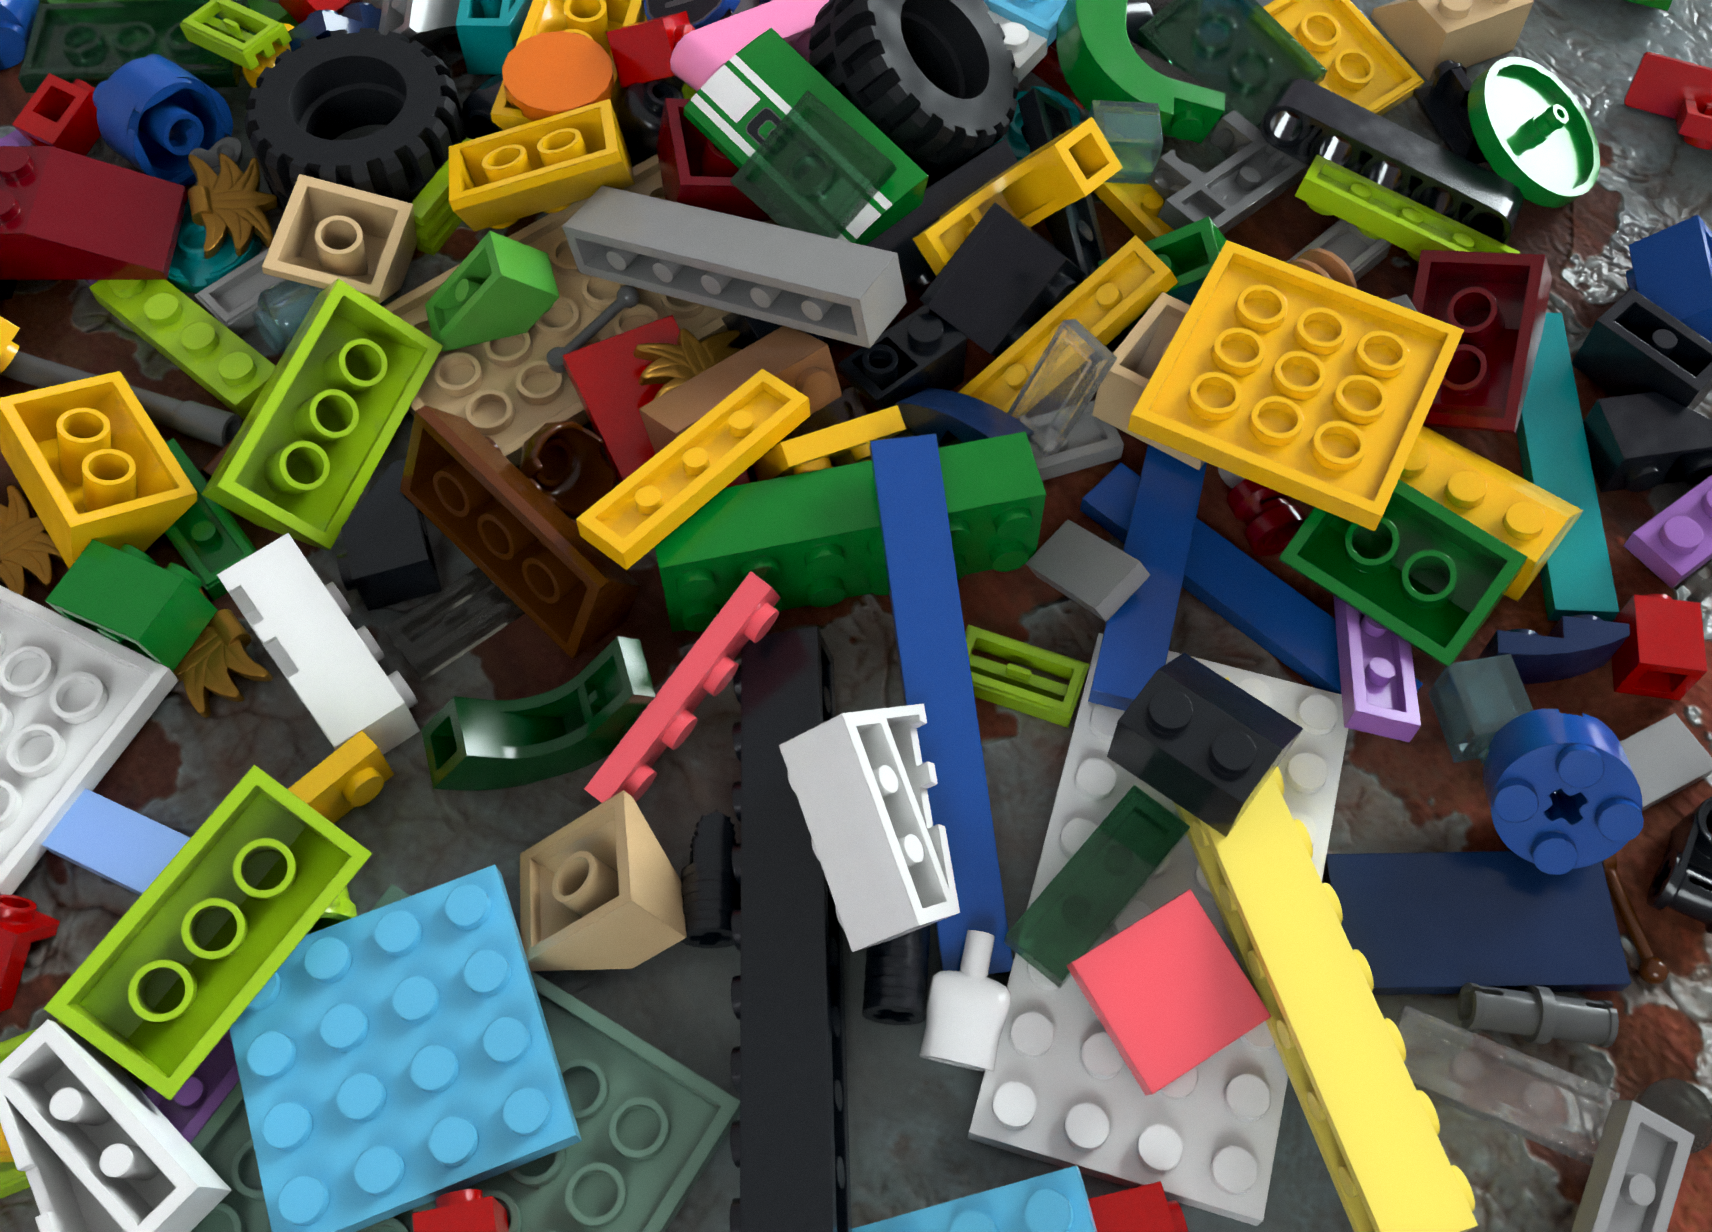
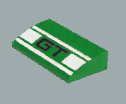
M772 28L759 35L729 59L707 80L684 107V116L804 232L866 246L923 203L928 175Z

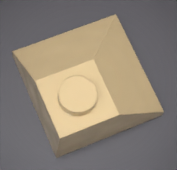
M626 791L619 792L520 853V937L531 971L633 969L687 938L681 880L634 798Z

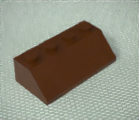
M427 405L415 411L400 486L401 493L572 659L578 657L627 621L641 587L632 578L628 570H625L583 539L579 534L576 520L569 518L545 495L543 489L535 480L526 477L502 454L500 448L492 439L483 436L465 418Z

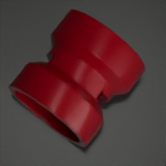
M1248 479L1238 483L1229 492L1226 499L1236 520L1245 522L1247 529L1244 535L1253 553L1259 556H1268L1284 551L1307 519L1300 506L1291 504L1289 496Z

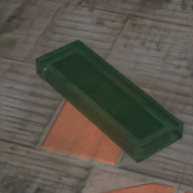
M1133 785L1005 935L1004 943L1056 986L1061 988L1071 976L1066 965L1096 946L1186 837L1190 826L1136 785Z

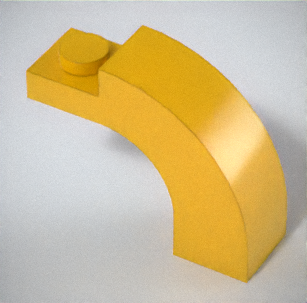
M1090 117L1035 150L942 214L940 219L914 237L913 241L937 276L994 202L1031 228L1053 213L1086 197L1123 167L1093 117Z

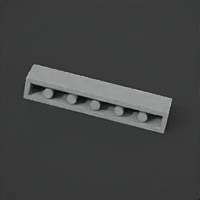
M604 185L562 226L579 273L866 348L872 347L907 302L898 253Z

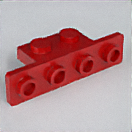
M1652 52L1644 53L1624 97L1625 105L1676 119L1678 134L1684 135V142L1697 148L1712 150V68Z

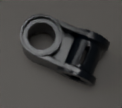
M1710 797L1679 821L1672 830L1663 861L1651 882L1647 895V904L1657 910H1662L1667 906L1705 924L1707 933L1712 934V835L1707 826L1712 828V797Z

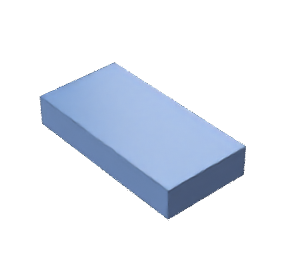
M85 788L42 845L49 852L141 896L189 841L190 837Z

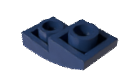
M357 2L346 6L340 15L333 10L312 12L307 16V20L288 31L292 39L289 42L291 52L301 48V41L313 36L317 40L331 36L330 31L345 29L348 33H359L360 28H375L379 30L382 9L376 8L367 2Z
M928 388L895 404V406L898 405L903 421L909 426L910 431L915 436L936 434L938 447L956 438L966 443L1026 431L1028 440H1030L1034 434L1033 430L1001 409L980 399L949 390Z
M1582 614L1575 616L1562 615L1548 636L1538 635V633L1529 629L1497 630L1476 660L1477 682L1490 684H1536L1568 679L1591 672L1604 666L1630 636L1629 624L1603 621L1597 616Z

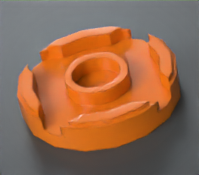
M565 31L547 32L525 39L508 53L502 66L506 99L512 107L514 104L520 108L522 115L531 121L610 99L615 88L611 57L599 43L576 33Z

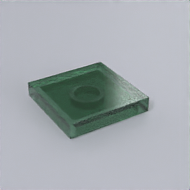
M807 91L730 182L779 226L837 239L897 169L892 161L812 93Z

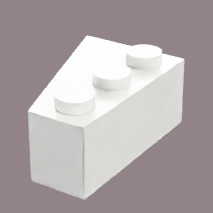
M289 533L217 574L264 648L335 750L362 730L384 755L420 731L409 708L418 703L414 693L397 670L388 676L378 664L380 660L385 658V655L374 637L364 625L357 630L354 629L347 619L348 616L353 614V611L333 582L327 585L322 583Z
M924 704L842 713L779 745L788 770L790 786L797 795L811 835L813 851L821 863L836 906L838 922L845 931L852 952L896 939L960 913L946 828L940 824L933 826L927 789L937 785L938 782L934 763L928 761L923 763L917 728L927 724Z
M47 1019L0 1063V1123L18 1171H25L41 1214L35 1217L40 1232H191L232 1191L112 1058L65 1024Z

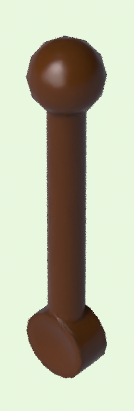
M1614 854L1603 860L1602 864L1608 889L1640 957L1639 975L1649 984H1661L1668 977V966L1664 960L1655 957L1616 872L1617 858Z

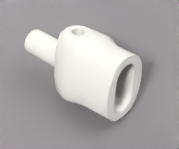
M967 930L960 970L940 971L933 975L927 999L926 1027L919 1054L920 1057L970 1070L994 1072L998 1043L1007 1018L1011 993L1005 985L988 978L995 940L994 935L982 931Z

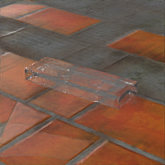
M1405 1005L1398 1012L1395 1025L1400 1031L1405 1044L1406 1060L1404 1064L1416 1090L1423 1091L1433 1100L1592 1166L1612 1101L1619 1100V1092Z

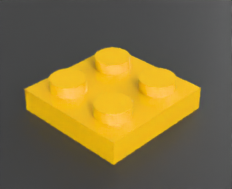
M898 405L780 442L753 464L758 481L832 468L833 463L838 467L870 461V441L891 439L904 431L906 427Z

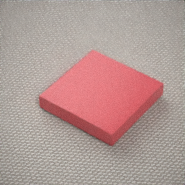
M1191 889L1178 895L1066 965L1145 1096L1156 1093L1272 1017Z

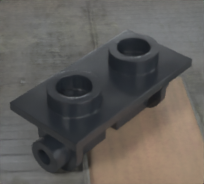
M1446 60L1436 67L1434 72L1436 77L1433 85L1415 89L1413 95L1449 151L1475 164L1487 162L1477 144L1469 120L1468 95L1472 83L1466 75L1467 70L1462 63Z

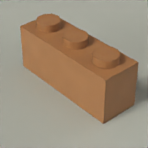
M782 326L639 408L655 454L762 368L807 396L810 403V415L843 395L828 344L801 330Z

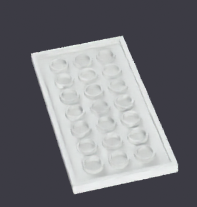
M1098 633L1007 984L1011 998L1007 1018L998 1043L994 1072L987 1070L984 1072L967 1139L1062 1168L1077 1166L1082 1174L1129 1188L1161 1181L1166 1199L1176 1200L1178 1203L1258 1226L1264 1219L1288 1081L1287 1071L1266 1021L1156 1093L1145 1096L1066 967L1067 964L1178 895L1191 889L1244 972L1173 801L1107 757L1117 722L1125 711L1088 702L1103 639V634ZM1168 650L1166 664L1181 654ZM1192 657L1222 677H1228L1230 682L1303 728L1299 737L1279 763L1278 768L1284 783L1283 798L1293 820L1299 819L1309 833L1313 847L1311 860L1322 882L1348 728L1344 727L1342 695Z

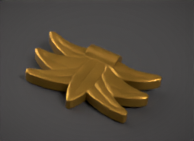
M220 153V173L217 176L212 168L202 159L189 154V166L196 176L197 186L189 189L188 198L192 221L199 226H204L206 230L204 243L205 258H212L220 250L227 233L232 238L237 256H242L250 245L253 233L259 236L264 244L270 248L273 233L269 221L263 212L277 207L276 195L259 192L260 166L255 157L251 158L243 174L230 157Z
M682 328L677 336V345L670 343L638 344L633 352V356L638 359L653 361L642 372L638 384L641 386L665 384L657 392L654 400L742 350L730 347L737 342L740 332L738 330L722 332L700 343L689 330Z
M10 485L7 487L8 507L0 504V581L9 590L28 598L26 574L33 576L50 592L55 588L56 579L52 560L65 562L38 516L33 518L30 508L20 491L14 485Z
M202 586L199 591L208 599L207 592ZM222 609L216 612L173 671L178 682L183 680L191 704L204 718L209 717L211 714L209 691L230 701H244V695L237 687L232 672L254 681L268 682L273 680L272 674L263 666L254 662L249 656L246 647L251 642V636L229 609Z

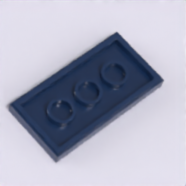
M1513 851L1326 854L1323 883L1330 884L1339 898L1343 913L1341 925L1352 950L1358 949L1365 956L1370 966L1374 980L1373 995L1459 994L1466 982L1476 983L1480 986L1524 991L1529 985L1548 987L1552 992L1622 991L1631 984L1602 861L1587 867L1572 869L1565 874L1550 875L1540 871L1534 863L1521 858Z

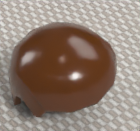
M574 421L545 423L524 442L521 452L520 471L526 477L535 480L541 486L545 495L568 517H579L610 492L616 481L615 468L605 461L601 452V445L604 443L603 439Z

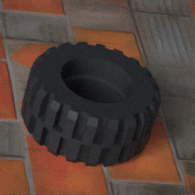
M829 0L816 15L815 25L812 27L809 49L812 52L809 56V63L928 175L927 183L939 180L999 141L1006 134L1009 124L1013 121L1018 102L1015 100L1019 91L1018 77L1014 76L1012 72L1015 67L1012 50L1006 49L1003 41L1006 36L1000 24H995L988 14L990 8L983 0Z
M360 28L359 33H348L345 29L330 31L331 36L317 40L313 36L301 41V48L293 52L287 49L276 57V65L273 68L266 67L257 79V88H252L246 104L245 131L269 189L273 195H276L277 203L284 211L299 174L412 203L448 160L449 146L462 143L466 137L469 138L456 86L447 66L431 50L416 40L410 44L409 38L396 32L389 31L387 35H382L375 28ZM386 125L377 132L361 138L334 140L343 133L358 127Z

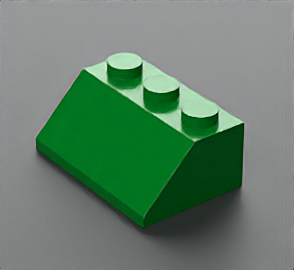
M1398 480L1375 531L1314 507L1279 557V561L1447 668L1451 666L1484 624L1521 572L1527 556L1401 480Z

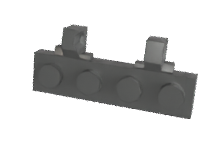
M1233 110L1221 118L1209 142L1212 145L1218 146L1225 153V161L1205 173L1192 164L1184 163L1175 156V150L1172 149L1158 159L1151 177L1148 179V183L1165 200L1157 217L1173 230L1209 216L1224 235L1302 180L1310 166L1271 146L1266 142L1261 130Z

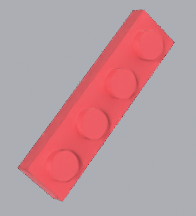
M750 571L584 790L601 803L623 790L630 794L635 802L644 795L657 775V772L651 767L667 746L675 750L686 740L698 721L693 712L705 696L710 693L715 697L728 685L739 666L733 661L749 639L754 643L760 641L776 621L779 611L774 606L781 597L769 584Z

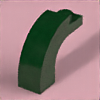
M617 636L577 676L565 684L542 694L514 700H486L454 696L421 730L433 789L480 791L523 786L576 771L610 755L635 723V716L656 697L640 640Z

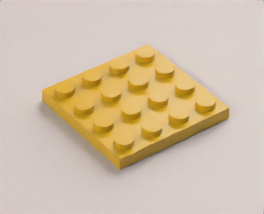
M1226 240L1134 407L1127 430L1375 531L1389 503L1464 329Z

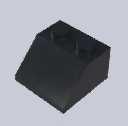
M994 202L919 300L988 353L998 357L1079 286V282L1086 273L1039 233Z
M1184 652L1155 672L1120 717L1107 757L1227 837L1299 737L1303 728Z

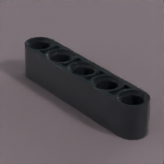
M1292 79L1284 83L1261 121V132L1267 143L1311 166L1318 154L1503 244H1506L1510 239L1523 206V194L1516 185L1312 81ZM1286 111L1295 113L1300 119L1292 117ZM1335 136L1342 137L1346 139L1349 143L1342 142L1338 140ZM1384 161L1394 163L1399 168L1389 166ZM1434 187L1444 188V189L1447 190L1448 192L1445 193V192L1438 191V190H1437L1436 188H1434ZM1488 212H1489V213H1492V214L1497 215L1498 217L1494 218V217L1488 216V215L1485 214V213H1488Z

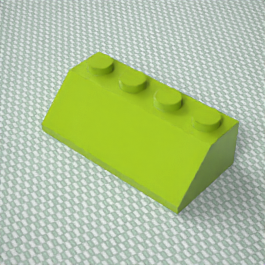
M338 278L316 297L201 495L257 526L282 535L289 533L293 539L326 551L331 550L342 530V526L350 516L443 345Z
M254 764L43 1009L170 1101L371 857L372 853Z

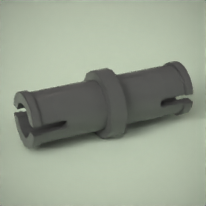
M1466 982L1462 986L1458 997L1459 1021H1463L1461 1024L1462 1028L1519 1034L1525 1042L1545 1045L1551 1039L1595 1044L1596 1046L1608 1048L1615 1042L1619 1027L1618 1012L1612 1008V1001L1602 999L1595 1001L1557 996L1553 994L1550 988L1529 985L1524 991L1480 986L1476 983Z

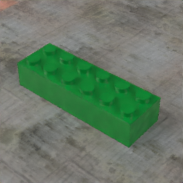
M1026 431L939 447L957 580L967 574L993 569L999 572H1007L1023 566L1037 551L1046 499V491ZM871 460L725 487L655 546L672 632L686 629L694 632L705 631L750 571L769 584L781 597L774 606L779 613L783 610L809 605L829 607L845 598L870 593L890 595Z

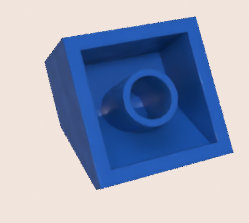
M1695 215L1630 244L1629 250L1633 268L1626 271V279L1630 290L1634 289L1712 343V232L1700 216Z

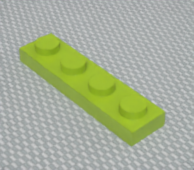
M1318 154L1295 194V197L1305 201L1313 211L1326 216L1334 215L1355 225L1368 238L1374 240L1384 239L1407 250V253L1418 262L1421 250L1520 254L1519 251Z
M98 280L89 287L100 305L242 419L248 415L276 365L167 280Z

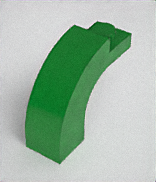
M1068 0L1057 20L1056 48L1064 77L1081 104L1102 124L1135 143L1151 148L1159 135L1163 133L1178 139L1201 144L1225 111V93L1169 78L1148 66L1134 50L1127 34L1128 0Z

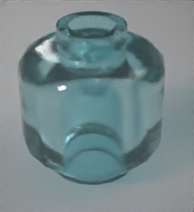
M285 279L260 293L258 297L259 310L253 312L252 316L261 336L275 354L278 355L285 352L316 297L324 289Z

